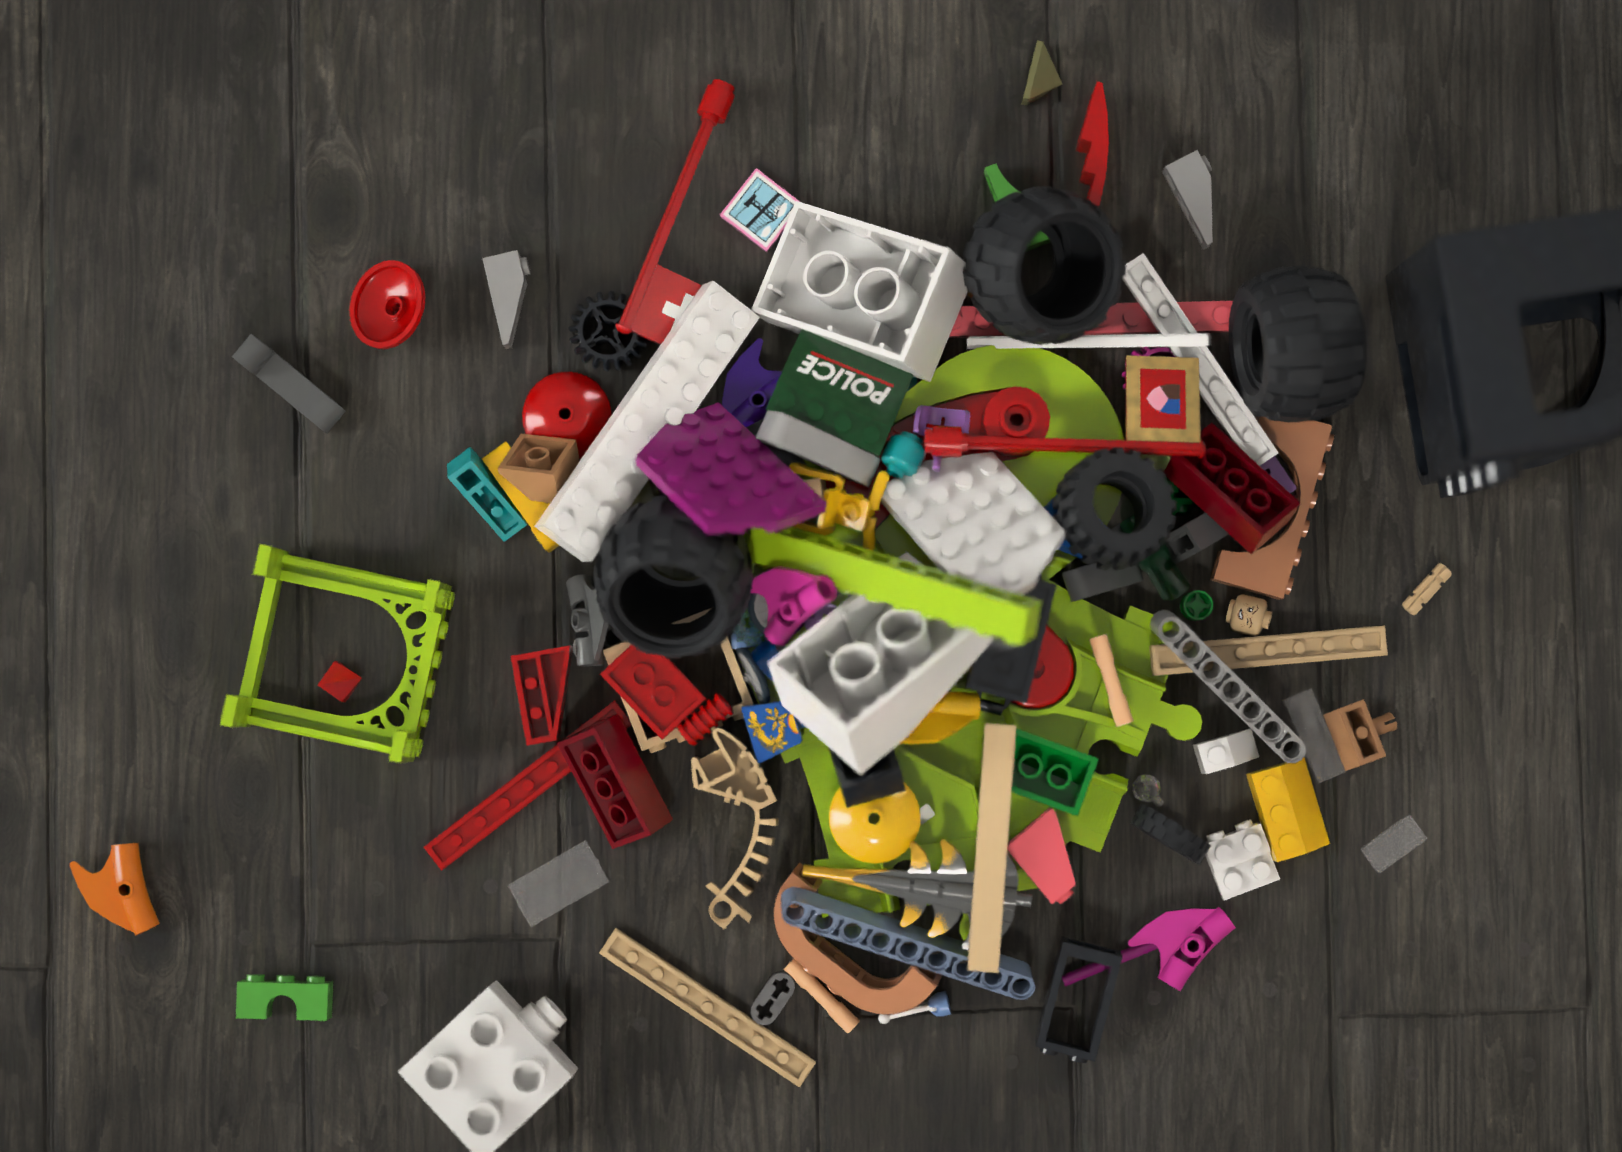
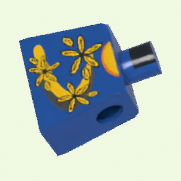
M781 701L741 707L758 763L803 742L800 729L806 726L783 707Z

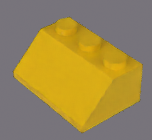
M1304 757L1297 763L1284 762L1246 774L1258 817L1271 849L1270 854L1273 861L1280 862L1304 855L1330 844Z

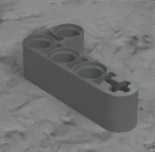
M250 334L232 355V358L262 380L326 434L346 412L338 403L253 334Z

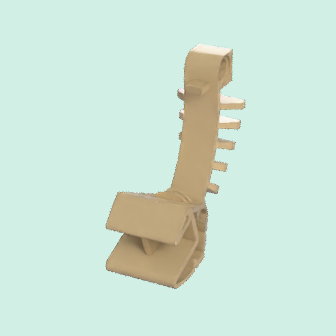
M716 728L713 730L712 735L720 749L701 759L698 756L691 759L694 788L724 796V802L730 803L731 799H735L734 805L740 806L741 801L745 802L755 812V824L748 851L733 876L722 889L712 881L706 885L716 895L709 906L710 917L722 929H725L737 914L748 923L752 917L748 911L726 892L734 885L746 897L750 896L753 888L737 879L742 871L757 882L761 881L763 873L746 866L749 857L764 864L769 863V855L753 851L756 841L771 846L774 845V837L758 834L759 825L778 826L779 818H760V809L776 802L777 799L771 785L766 784L768 779L763 768L759 767L760 763L757 762V758L751 751H747L748 747L735 735L724 728ZM720 901L729 903L732 909L731 914L727 917H719L714 910L715 904Z

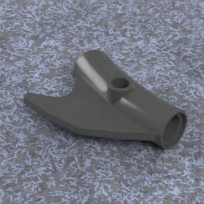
M586 574L573 576L567 580L566 587L572 610L571 625L575 631L577 666L604 665L603 645L608 623L604 621L601 615L592 577Z

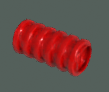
M714 694L715 698L713 700L708 699L705 707L701 705L699 712L694 711L692 718L687 717L685 719L686 723L677 725L678 731L690 745L696 746L698 739L703 740L705 738V733L710 734L712 732L711 728H717L720 721L724 722L727 720L726 716L728 714L730 716L734 714L733 708L721 694Z

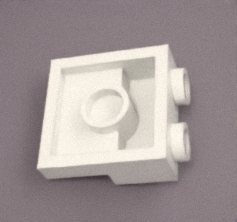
M1250 819L1234 825L1236 830L1225 834L1221 830L1206 836L1208 840L1206 842L1211 847L1205 856L1224 901L1280 880L1261 823L1256 822L1253 824Z

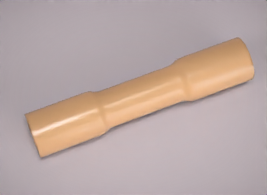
M1107 634L1089 639L1109 698L1108 702L1116 727L1134 722L1127 698L1122 691Z
M792 959L783 969L828 1012L829 1016L847 1034L860 1022L842 1002L838 1001L815 977L809 975L795 959Z

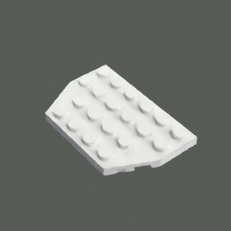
M993 452L942 458L939 472H934L932 469L934 460H926L922 462L916 474L912 476L904 475L902 479L894 478L887 483L880 502L939 570L1023 595L1035 587L1042 570L1046 565L1048 566L1053 558L1054 551L1060 547L1065 539V530Z

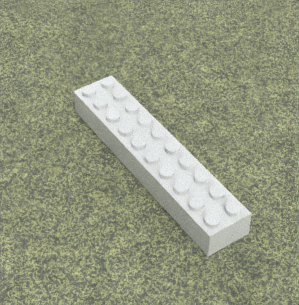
M711 281L703 284L534 527L580 561H592L599 552L605 536L614 524L616 525L620 517L628 510L649 479L635 465L636 455L666 423L679 425L682 423V418L685 414H694L760 317L716 282Z

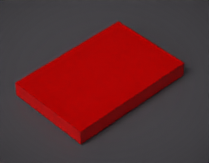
M632 644L600 673L662 740L707 699L669 658L644 653L637 650V647Z

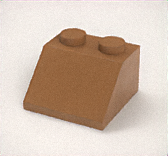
M520 434L499 465L498 472L531 501L550 504L580 461L576 440Z

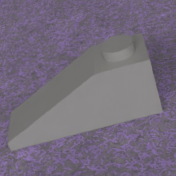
M1198 150L1165 166L1162 173L1202 249L1205 250L1213 243L1211 175L1209 173L1212 171V168L1206 156H1200Z
M518 250L482 258L502 345L505 349L512 348L527 286L525 275L530 274L527 258H521Z

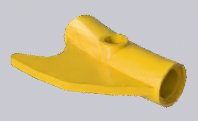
M947 691L914 730L900 743H937L958 732L971 721L978 720L980 716L979 694L975 692Z

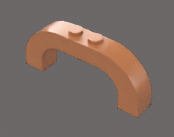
M799 862L780 888L774 907L776 931L788 953L803 966L809 975L818 977L823 981L833 994L843 997L849 1003L862 1010L877 1014H897L921 1004L937 987L942 977L941 974L911 965L906 972L898 977L890 979L875 977L866 972L821 935L789 925L783 920L781 914V894L789 887H800L816 893L823 882L819 878L804 877V865ZM792 904V905H790L789 907H791V908H798V907H800L801 905H799V904Z

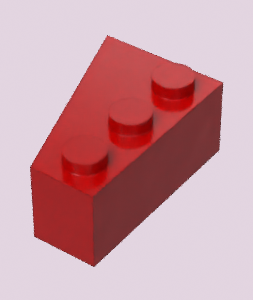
M571 645L511 656L526 746L560 740L573 646Z

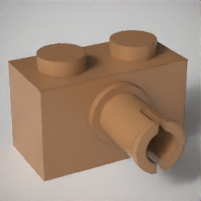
M1364 699L1323 715L1345 771L1385 757L1386 754L1379 736L1397 729L1396 721L1385 725V722L1395 719L1390 712L1372 719Z

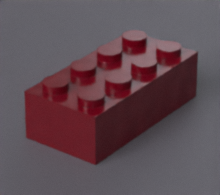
M1211 422L1200 431V440L1206 445L1204 457L1199 459V456L1172 455L1164 473L1170 481L1252 555L1290 521L1301 503Z

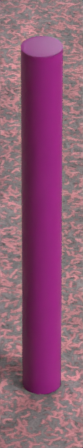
M1149 943L1121 950V964L1158 948L1156 945ZM1092 962L1063 974V984L1066 987L1105 971L1110 966Z

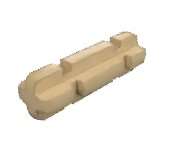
M1442 563L1437 564L1431 571L1433 574H1428L1412 592L1414 595H1409L1402 603L1407 612L1416 615L1423 608L1421 604H1426L1441 588L1440 583H1445L1450 578L1451 571Z

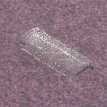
M1312 688L1283 699L1282 701L1295 732L1306 746L1305 756L1316 782L1321 783L1345 773L1346 771Z

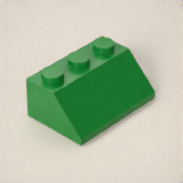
M1016 728L1011 792L1078 816L1098 758Z

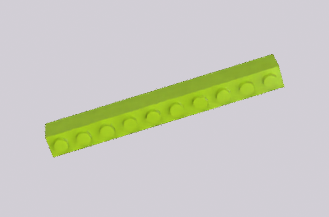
M792 526L777 532H765L764 527L751 528L748 552L751 553L752 562L758 563L760 568L771 570L780 567L799 570L818 577L824 575L833 581L835 587L841 593L860 594L865 596V599L870 602L892 604V607L896 610H912L920 613V616L926 619L948 621V625L955 628H971L976 630L978 635L986 637L997 636L1003 638L1010 645H1022L1036 636L1041 606L1040 600Z

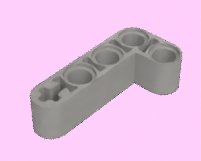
M767 411L756 436V439H759L766 445L788 451L831 472L841 474L842 477L865 487L870 486L881 460L879 457L815 427L775 411Z

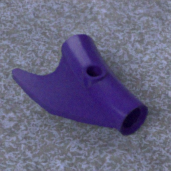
M758 338L739 357L727 373L722 406L745 427L764 419L767 413L766 408L782 371H770L761 367L759 363L760 352L763 346L761 338ZM756 397H761L764 401L761 405H755L753 400Z

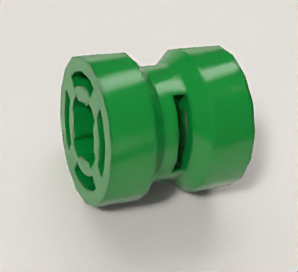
M1201 590L1185 594L1180 602L1182 615L1191 621L1203 620L1213 610L1212 598L1205 591Z

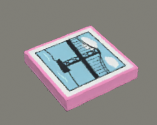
M756 168L722 211L720 217L765 252H768L783 233L794 204L798 200Z

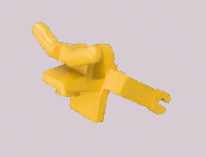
M797 462L790 463L789 468L796 474L836 483V488L824 491L823 499L827 502L826 512L819 515L818 524L802 521L792 525V527L823 535L834 532L836 524L860 531L863 530V548L874 551L875 525L877 520L874 517L875 510H879L880 501L889 480L888 472L880 471L878 473L870 496L867 499L860 493H846V490H843L845 479L841 474L807 467L805 464Z

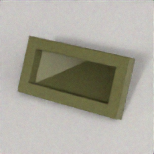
M1037 40L1022 105H1029L1062 85L1061 79L1042 41Z

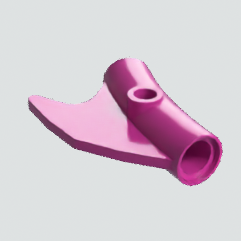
M776 567L753 579L751 593L762 595L768 605L767 626L764 628L765 637L772 644L784 646L811 615L836 598L837 590L833 581L827 576L822 575L818 577L799 570Z
M1220 907L1216 909L1190 908L1166 911L1140 929L1128 940V945L1130 947L1149 943L1156 945L1160 953V970L1157 978L1181 991L1204 957L1236 927ZM1194 940L1195 947L1188 950V942Z

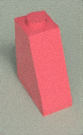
M1049 807L1008 842L1007 851L1051 904L1056 901L1061 904L1074 893L1071 888L1076 883L1056 812Z

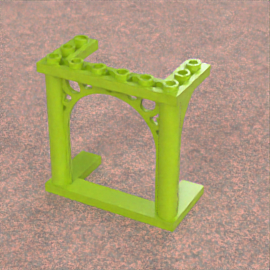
M260 544L253 574L263 576L265 580L240 694L226 695L220 725L228 727H251V725L387 753L390 754L389 761L399 763L414 762L415 757H420L423 747V739H419L421 727L426 728L430 710L426 709L427 699L432 698L435 691L436 681L432 680L434 668L439 669L442 659V651H438L440 639H445L448 631L449 622L445 621L447 609L452 610L455 593L451 592L452 586L429 579L426 584L289 555L288 551ZM283 581L365 598L382 606L393 616L405 638L407 662L401 683L386 702L374 710L363 714L341 716L257 698ZM384 599H388L391 601L388 604L386 601H384ZM397 603L405 607V603L411 604L403 614H399L396 610ZM419 611L426 614V622L422 627L413 630L407 627V619L411 614ZM425 633V636L421 637L419 641L422 645L415 647L413 644L414 636ZM413 665L417 667V673L411 674L409 671ZM404 692H408L411 696L407 697L409 709L400 701L401 695ZM396 706L403 712V725L398 727L389 721L387 717L389 707ZM376 715L380 716L381 723L385 729L379 728V723L371 724L372 718ZM363 720L364 724H359L357 722Z

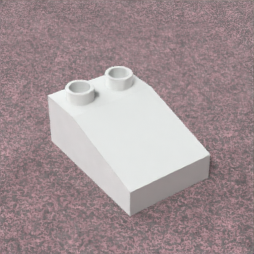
M796 201L751 310L768 323L797 334L800 333L801 329H804L911 373L913 377L931 382L968 292L962 272L966 270V262L949 248Z
M908 552L899 557V559L923 565ZM855 593L768 662V666L782 706L861 775L914 730L993 641V636L978 635L976 630L967 627L955 628L948 625V621L941 619H926L921 617L920 613L912 610H896L892 607V604L886 602H870L865 599V596Z

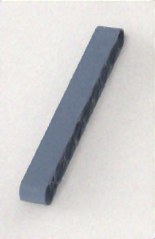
M789 887L781 894L782 918L789 925L1014 999H1027L1035 991L1031 967L1024 961L1000 954L998 973L967 970L968 962L964 964L959 963L963 960H968L969 949L962 948L963 941L942 934L929 937V930L912 924L901 927L900 920L800 887ZM792 904H799V905H801V906L798 907V908H791V907H789V906L792 905ZM823 913L829 915V916L823 917V918H822V917H818V915L823 914ZM849 923H856V924H857L856 926H853V927H848V926H846V925L849 924ZM879 932L886 933V934H884V935H882V936H876V935H875L876 933H879ZM905 942H914L911 945H903ZM934 951H941V953L936 955L931 954ZM1017 979H1025L1021 982H1015Z

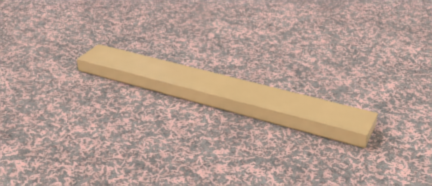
M1385 625L1203 641L1230 669L1388 655ZM1185 643L1182 649L1183 653L1190 651L1194 643ZM1166 644L1149 646L1152 676L1193 672ZM1214 662L1206 663L1203 671H1210L1213 668Z
M985 723L967 969L969 971L998 973L1016 725Z
M617 927L599 952V954L798 1087L802 1085L816 1064V1060L765 1026L756 1023L753 1018Z

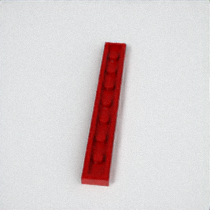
M614 700L569 736L617 713L625 729H628L632 724L628 716ZM555 745L424 846V849L441 871L572 772L558 745Z

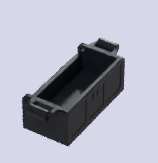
M1041 574L1035 587L1023 594V596L1041 601L1036 636L1022 645H1010L1003 638L993 636V641L969 668L965 688L975 690L979 694L980 711L1002 716L1003 710L1012 700L1027 704L1057 586L1056 583L1042 580ZM982 692L1006 698L1005 703L1001 704L982 699Z

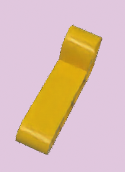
M506 441L483 457L482 460L531 527V531L540 544L550 553L560 545L534 527L549 504L531 501L498 472L499 465L511 449V446Z

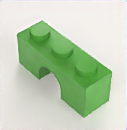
M246 974V979L237 982L236 1018L267 1019L271 1017L273 1002L279 995L288 996L295 1002L297 1008L296 1020L327 1021L332 1018L333 981H325V976H307L306 981L295 980V975H276V980H265L264 974Z

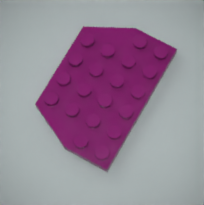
M719 402L698 409L694 414H685L682 418V423L679 425L666 423L636 455L635 465L706 534H722L724 532L745 533V528L763 527L765 532H777L826 512L827 502L759 439H756V436Z

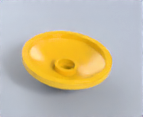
M905 782L906 791L846 808L841 788L838 789L830 805L829 825L836 843L845 853L862 862L883 863L899 857L910 847V843L915 840L919 831L920 808L916 796ZM876 812L880 815L879 823L872 824L869 822L868 816L870 813Z

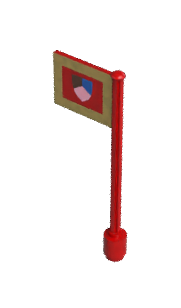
M1126 356V440L976 436L962 433V427L933 426L932 429L925 428L924 453H931L932 456L961 457L962 451H967V449L1095 453L1105 448L1110 451L1114 447L1125 449V454L1132 449L1143 455L1199 456V459H1201L1206 453V445L1200 440L1199 358Z

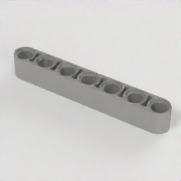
M1160 610L1153 615L1150 622L1152 631L1280 758L1292 764L1303 759L1306 753L1304 742L1185 623L1169 610ZM1173 621L1171 630L1162 632L1164 623ZM1193 641L1192 649L1183 653L1182 649L1185 643ZM1213 661V668L1209 672L1203 673L1204 665ZM1233 681V688L1229 692L1224 693V686L1228 682ZM1254 701L1252 709L1248 712H1243L1244 706L1248 702ZM1273 721L1274 724L1271 730L1264 732V726L1268 722ZM1293 741L1292 748L1284 752V746L1288 742Z

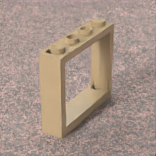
M712 608L694 614L682 620L676 621L672 624L691 622L705 615ZM727 637L721 643V647L743 701L731 706L734 712L732 716L734 721L744 718L741 707L754 703ZM621 641L604 648L603 653L608 665L631 644ZM621 697L642 751L649 749L650 753L660 751L667 747L665 742L677 738L678 743L685 741L678 731V727L663 740L658 735L647 738L639 715ZM722 721L718 723L719 726L717 728L723 726Z

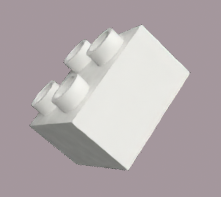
M497 980L398 1071L471 1152H494L561 1089L578 1070V1067L553 1041L560 1034L558 1027L560 1028L567 1020L557 1005L547 996H543L536 1002V1005L530 1002L523 1009Z

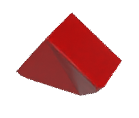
M334 661L318 683V686L339 701L346 703L362 680V677L341 662Z

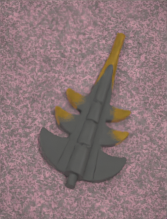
M945 839L940 841L943 858L938 870H931L927 854L915 841L910 843L911 863L908 870L842 869L804 864V877L833 880L904 898L905 911L900 921L901 927H906L916 921L923 913L926 904L933 905L935 911V920L928 932L929 937L941 935L951 929L958 921L961 913L968 914L971 927L975 869L967 871L965 861L959 850ZM1008 852L1001 936L1006 933L1011 925L1015 906L1031 907L1032 895L1017 893L1018 873L1015 863ZM970 930L967 938L962 943L963 949H969Z

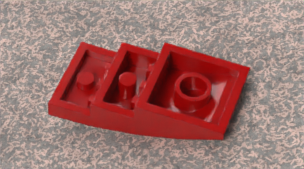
M1097 81L1089 100L1075 151L1087 154L1079 183L1090 185L1086 199L1099 208L1106 178L1109 136L1108 112L1103 83Z

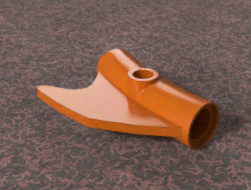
M139 843L111 845L110 855L104 867L97 873L89 872L76 861L70 862L69 866L76 884L92 910L112 923L134 932L135 936L160 924L145 884ZM126 885L130 887V893H127Z

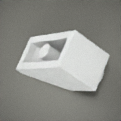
M1251 728L1193 744L1201 774H1209L1259 758Z

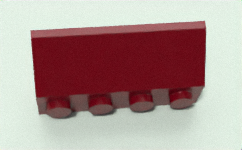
M618 713L602 719L557 743L612 849L650 836L673 820Z

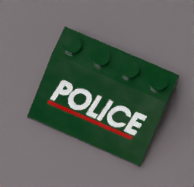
M801 329L766 410L791 416L880 457L913 374Z

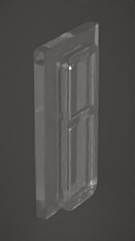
M585 840L507 886L515 898L518 908L521 909L530 927L610 881L599 864V860L595 857Z

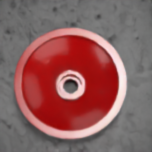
M396 260L380 262L364 273L355 286L350 301L351 325L356 336L363 343L377 349H389L402 344L413 334L421 321L425 307V289L421 277L411 266Z
M558 372L543 378L530 390L524 402L522 421L526 434L576 440L579 459H581L611 417L612 411L607 395L594 380L576 372ZM563 409L570 410L571 415L568 419L560 418V412Z

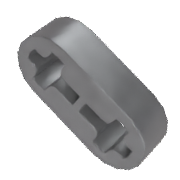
M786 972L774 973L765 984L751 1007V1015L756 1023L768 1025L777 1018L795 989V982ZM783 978H786L788 980L787 987L790 988L789 991L782 990L777 998L774 997L772 994L776 989V985L773 982L776 979L781 981ZM771 999L774 1001L770 1007V1012L773 1013L772 1016L765 1015L763 1019L758 1016L759 1010L756 1007L758 1005L764 1006Z

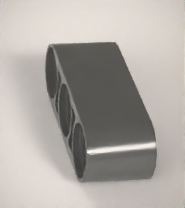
M1093 563L1062 573L1071 602L1144 581L1139 563L1121 570H1114L1112 567L1107 570L1098 569L1096 567L1097 563Z

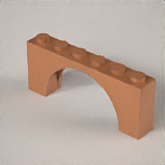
M1256 416L1255 419L1279 452V456L1288 466L1294 480V485L1297 488L1295 490L1296 499L1301 504L1281 535L1272 543L1256 550L1252 555L1249 552L1218 551L1210 580L1280 600L1284 599L1285 594H1290L1294 578L1290 577L1291 570L1300 561L1302 549H1299L1298 545L1300 538H1305L1309 529L1310 520H1306L1309 508L1313 509L1316 504L1318 492L1314 491L1317 479L1322 480L1326 463L1322 462L1325 451L1329 452L1332 447L1334 434L1330 433L1332 425L1315 420L1287 423L1272 421L1263 416Z

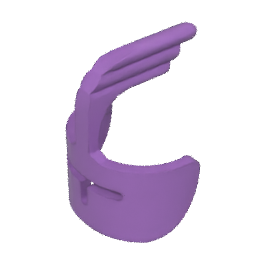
M920 405L916 409L913 433L924 436L925 428L932 429L926 427V425L941 426L942 418H945L944 426L962 427V433H968L970 412L967 410ZM934 456L932 466L934 472L940 471L943 457Z

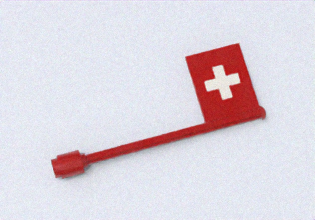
M714 79L712 84L707 85L697 113L701 116V125L619 324H615L616 329L622 334L633 332L661 345L702 286L657 263L712 129L718 123L723 124L734 101L735 95L733 93L735 88L725 81Z

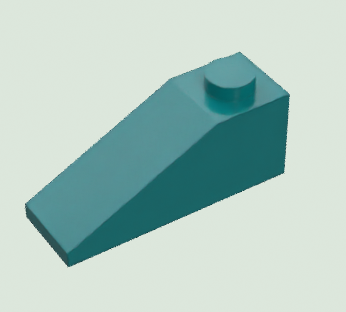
M471 447L447 464V478L504 542L528 525L486 464Z

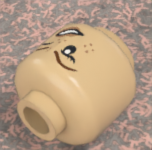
M1241 594L1236 600L1231 599L1226 622L1230 623L1233 632L1256 637L1263 628L1269 629L1272 612L1267 611L1266 600Z

